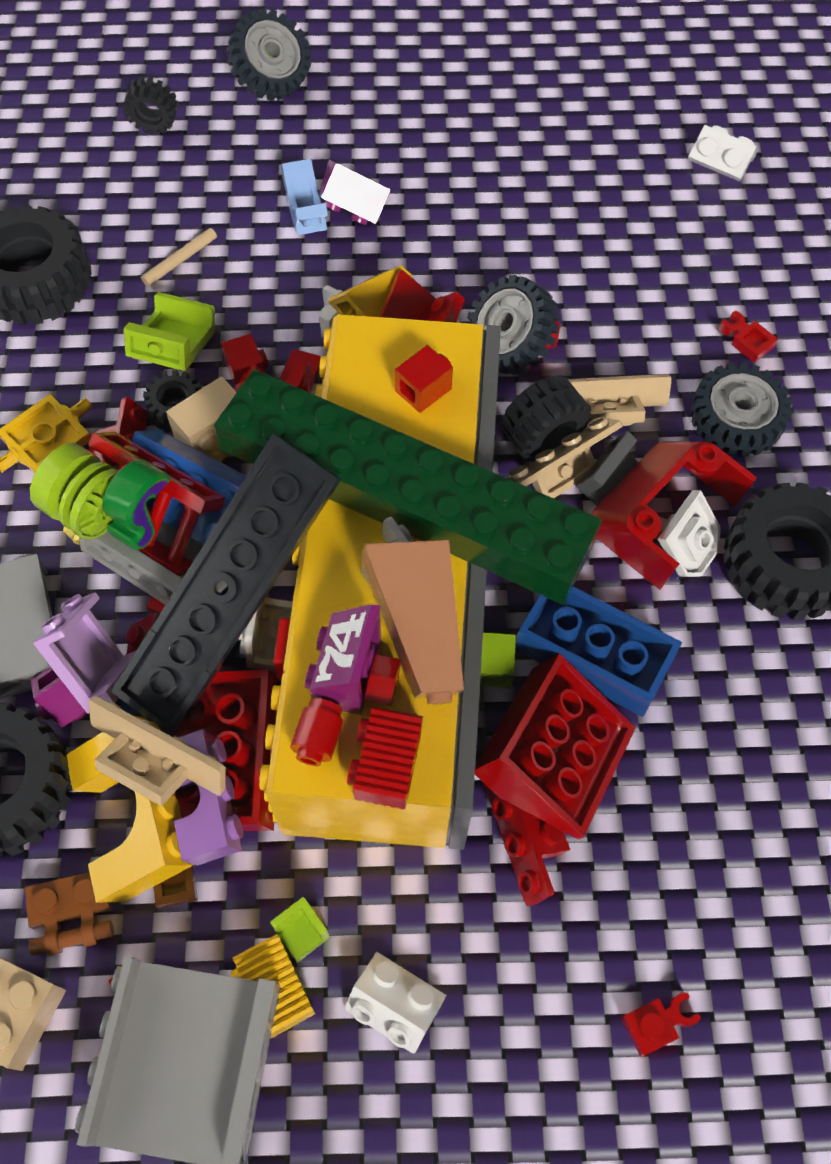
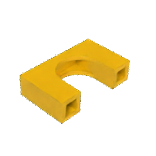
M134 716V717H136V718H138V719H145V720L149 721V720L146 719V718ZM149 721L156 729L160 730L157 724ZM102 732L66 754L72 791L102 793L119 783L96 770L95 758L115 738ZM135 792L136 817L129 836L119 847L88 864L96 903L126 902L193 866V864L181 860L174 821L182 818L175 792L163 806Z

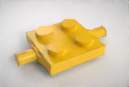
M49 394L0 428V439L9 449V452L0 457V472L4 473L8 468L19 462L27 466L35 474L41 462L61 445L76 443L85 446L88 444L91 438L90 433L80 424L78 418L93 409L90 401L84 397L77 404L69 408L60 404Z

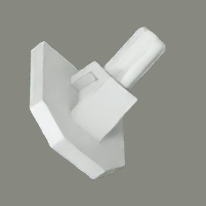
M692 490L676 514H671L668 519L660 517L662 528L657 536L663 550L680 563L676 568V572L680 576H702L719 552L721 527L702 491Z

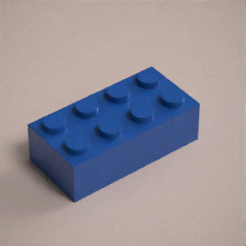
M161 430L135 431L132 442L225 497L221 510L199 515L191 537L205 544L246 476ZM156 496L155 498H149L146 502L149 514L152 510ZM171 498L163 522L178 530L186 511L183 507L184 504L175 498Z
M573 587L564 605L542 595L538 597L518 631L515 650L539 663H543L560 653L605 698L643 717L683 642Z

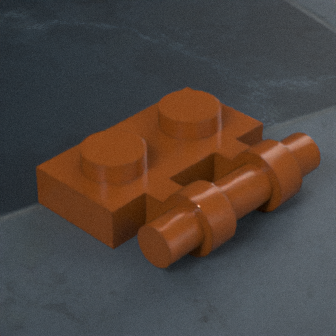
M90 872L25 887L28 927L31 929L45 927L43 937L29 940V950L32 956L46 952L48 956L63 952V948L84 944L85 947L99 944L100 939L114 936V927L111 920L101 923L97 922V914L112 911V903H96ZM81 918L80 928L62 932V922Z

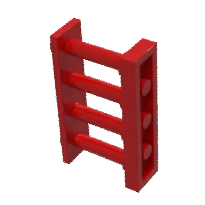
M116 431L93 433L89 446L100 452L103 462L110 464L115 469L117 464L124 467L131 461L144 459L164 471L170 477V482L157 494L150 512L155 527V534L150 543L138 551L177 576L185 575L193 562L183 556L199 515L221 510L225 497ZM171 498H175L184 504L183 507L186 511L170 549L156 540Z

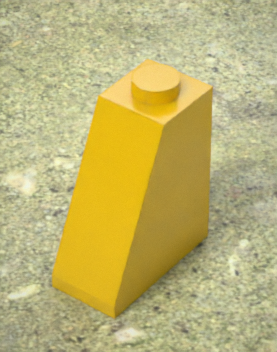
M400 265L332 296L328 303L340 315L378 317L397 272L404 270L409 276L412 277V275Z

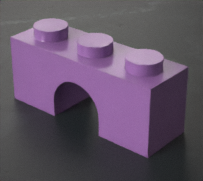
M200 730L179 737L189 747L204 755L215 757L222 765L226 761V751L222 741L210 733ZM225 775V791L220 796L186 779L179 788L184 789L197 785L200 790V801L192 814L174 821L181 860L194 865H201L242 851L239 838L243 837V828L239 817L233 812L231 799H234L235 793L230 778Z

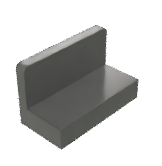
M629 431L608 445L576 486L596 506L639 463L629 453L638 441Z

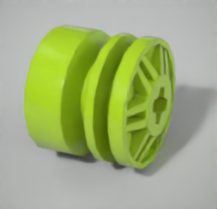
M76 443L63 444L53 450L41 462L33 475L30 485V500L36 508L52 519L59 520L65 528L72 530L80 538L86 540L98 538L108 531L107 526L113 521L103 511L102 497L108 483L118 470H115L108 463L101 462L98 456Z

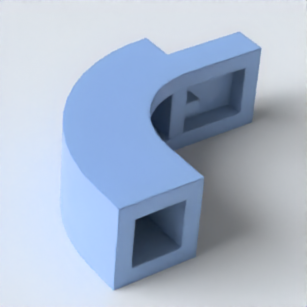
M311 159L283 163L281 165L282 177L297 235L327 230L325 217L328 216L326 203L321 204Z

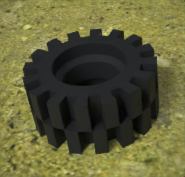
M139 77L138 81L134 79L128 87L123 103L124 115L128 116L127 120L130 123L136 122L135 127L137 129H140L141 126L144 127V132L149 133L150 129L153 131V134H158L159 129L162 133H165L167 128L170 130L176 116L178 107L175 92L170 93L171 87L168 85L162 87L163 81L159 79L157 83H154L152 77H148L147 82H145L143 77ZM142 102L151 103L159 109H151Z
M172 370V375L170 376L167 375V371L162 372V378L159 379L157 376H154L152 378L153 385L147 383L145 386L147 392H143L144 403L150 420L153 424L156 423L157 428L161 430L165 426L166 432L172 433L166 413L172 407H166L163 403L173 396L188 398L202 389L197 379L193 375L189 377L188 372L185 371L182 372L181 376H179L178 370Z

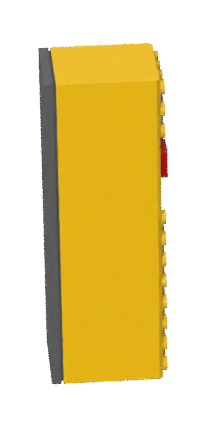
M338 314L333 317L332 328H325L324 349L328 350L326 356H321L320 377L323 378L322 385H317L315 395L492 471L501 326L487 325L486 330H483L482 324ZM428 345L438 354L446 356L453 366L452 389L419 413L395 392V368ZM329 499L292 555L293 565H298L299 568L297 569L291 618H280L274 666L278 680H282L281 686L274 685L272 690L271 709L276 710V725L268 724L265 746L266 749H270V765L263 764L261 767L260 790H264V800L269 802L268 808L269 812H273V822H277L280 832L285 835L445 848V845L449 844V849L464 850L473 810L487 570L450 554L464 686L462 692L452 696V702L430 705L427 704L426 698H414L400 663L399 678L392 706L365 701L361 715L342 711L341 718L344 722L331 761L322 762L319 767L306 765L296 759L297 754L290 749L304 707H308L311 700L310 690L305 688V679L310 664L317 665L321 651L316 650V644L321 627H328L331 615L334 612L369 604L378 605L371 585L361 573V553L366 544L387 543L382 536L383 523ZM412 537L413 542L421 541L419 539ZM380 611L381 644L378 655L399 659ZM372 706L423 716L420 743L407 805L404 810L381 804L357 801L354 799L353 786L347 785L352 758L359 760L363 744L357 743L361 718L369 719Z

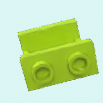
M157 292L154 296L155 310L145 323L139 325L129 322L123 328L125 354L127 357L186 371L215 334V307L210 304Z

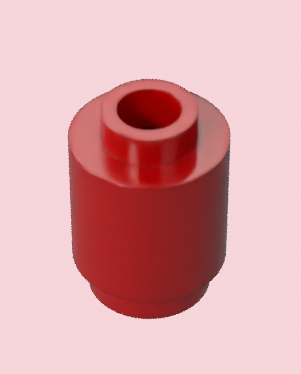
M314 698L310 700L308 707L303 708L290 745V749L297 754L296 759L299 762L319 767L322 762L332 760L344 722L341 718L343 710L339 705L328 700Z

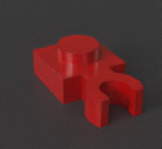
M738 311L732 312L729 320L731 323L725 319L721 321L719 326L720 332L726 336L734 337L731 345L754 363L776 346L777 337L756 321L748 325L745 322L744 316Z
M680 993L670 1000L667 1009L664 1008L660 998L620 1017L640 1058L679 1039L680 1037L674 1028L675 1025L689 1027L699 1022L701 1019L699 1013L687 1018L679 1011L680 1003L690 998L688 993Z

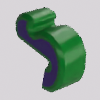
M144 459L131 461L116 473L108 483L102 497L103 511L108 517L113 519L107 526L109 534L133 550H140L146 547L155 534V527L146 502L149 498H155L170 482V477L164 471Z

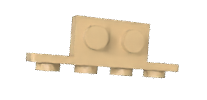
M669 374L568 379L591 407L592 411L590 413L592 415L588 423L599 417L620 420L622 426L645 422L646 413L644 407L666 406L669 403L671 377Z
M606 417L596 418L587 424L588 428L581 433H573L564 437L561 440L562 444L558 447L538 453L535 456V461L527 466H518L509 471V477L507 478L524 486L533 483L536 491L555 498L578 484L593 466L595 460L589 447L620 429L622 424L620 420L606 419Z
M93 696L88 701L91 725L115 738L95 758L96 770L160 806H163L186 779L218 796L225 791L226 768L215 757L204 755L189 747L182 739L171 737L156 729L149 721L130 715L114 702H107L97 696Z

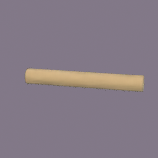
M212 228L207 229L142 275L143 283L149 287L217 238L215 231Z

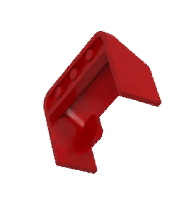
M663 441L657 443L591 512V515L602 519L597 539L659 590L663 588L680 563L653 542L661 531L662 522L659 515L647 504L682 467L689 470L734 507L757 479L755 475L710 442Z

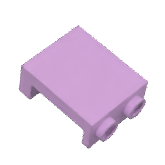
M96 592L83 598L80 594H77L61 605L63 612L47 620L41 626L44 632L33 642V645L87 714L90 713L88 701L93 696H97L107 702L115 703L119 697L113 694L111 690L136 652L123 655L92 614L90 609L100 599Z

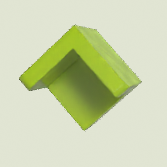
M483 633L480 686L511 689L515 668L516 635Z
M304 897L270 922L297 963L330 938L326 927Z

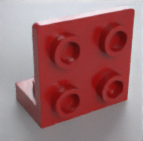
M404 270L397 272L378 317L456 323L465 298L458 292H454L436 299Z

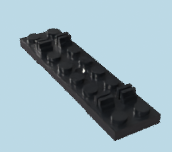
M273 433L111 692L146 719L157 724L167 735H176L342 479L279 434ZM220 580L225 581L228 585V592L225 595H221L217 591V583Z

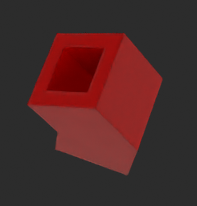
M375 654L366 688L365 701L388 706L393 705L401 659Z

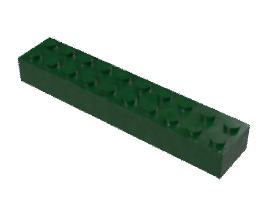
M254 368L214 424L220 450L253 465L272 434H279L342 479L329 498L330 500L381 523L391 516L398 526L400 524L404 525L412 537L421 541L449 540L450 554L562 605L565 604L595 544L602 523V519Z

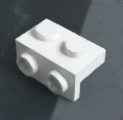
M704 125L688 157L689 161L740 182L750 162L756 156L757 146L746 137L739 136L736 138L728 135V132L722 127Z
M376 952L354 985L345 1010L352 1014L358 1022L369 1025L389 1038L394 1045L415 1053L447 995Z

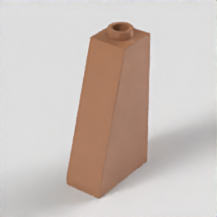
M449 540L366 544L361 553L362 564L377 603L380 606V611L398 657L401 659V665L414 698H426L427 704L430 705L452 702V696L462 692L464 686Z

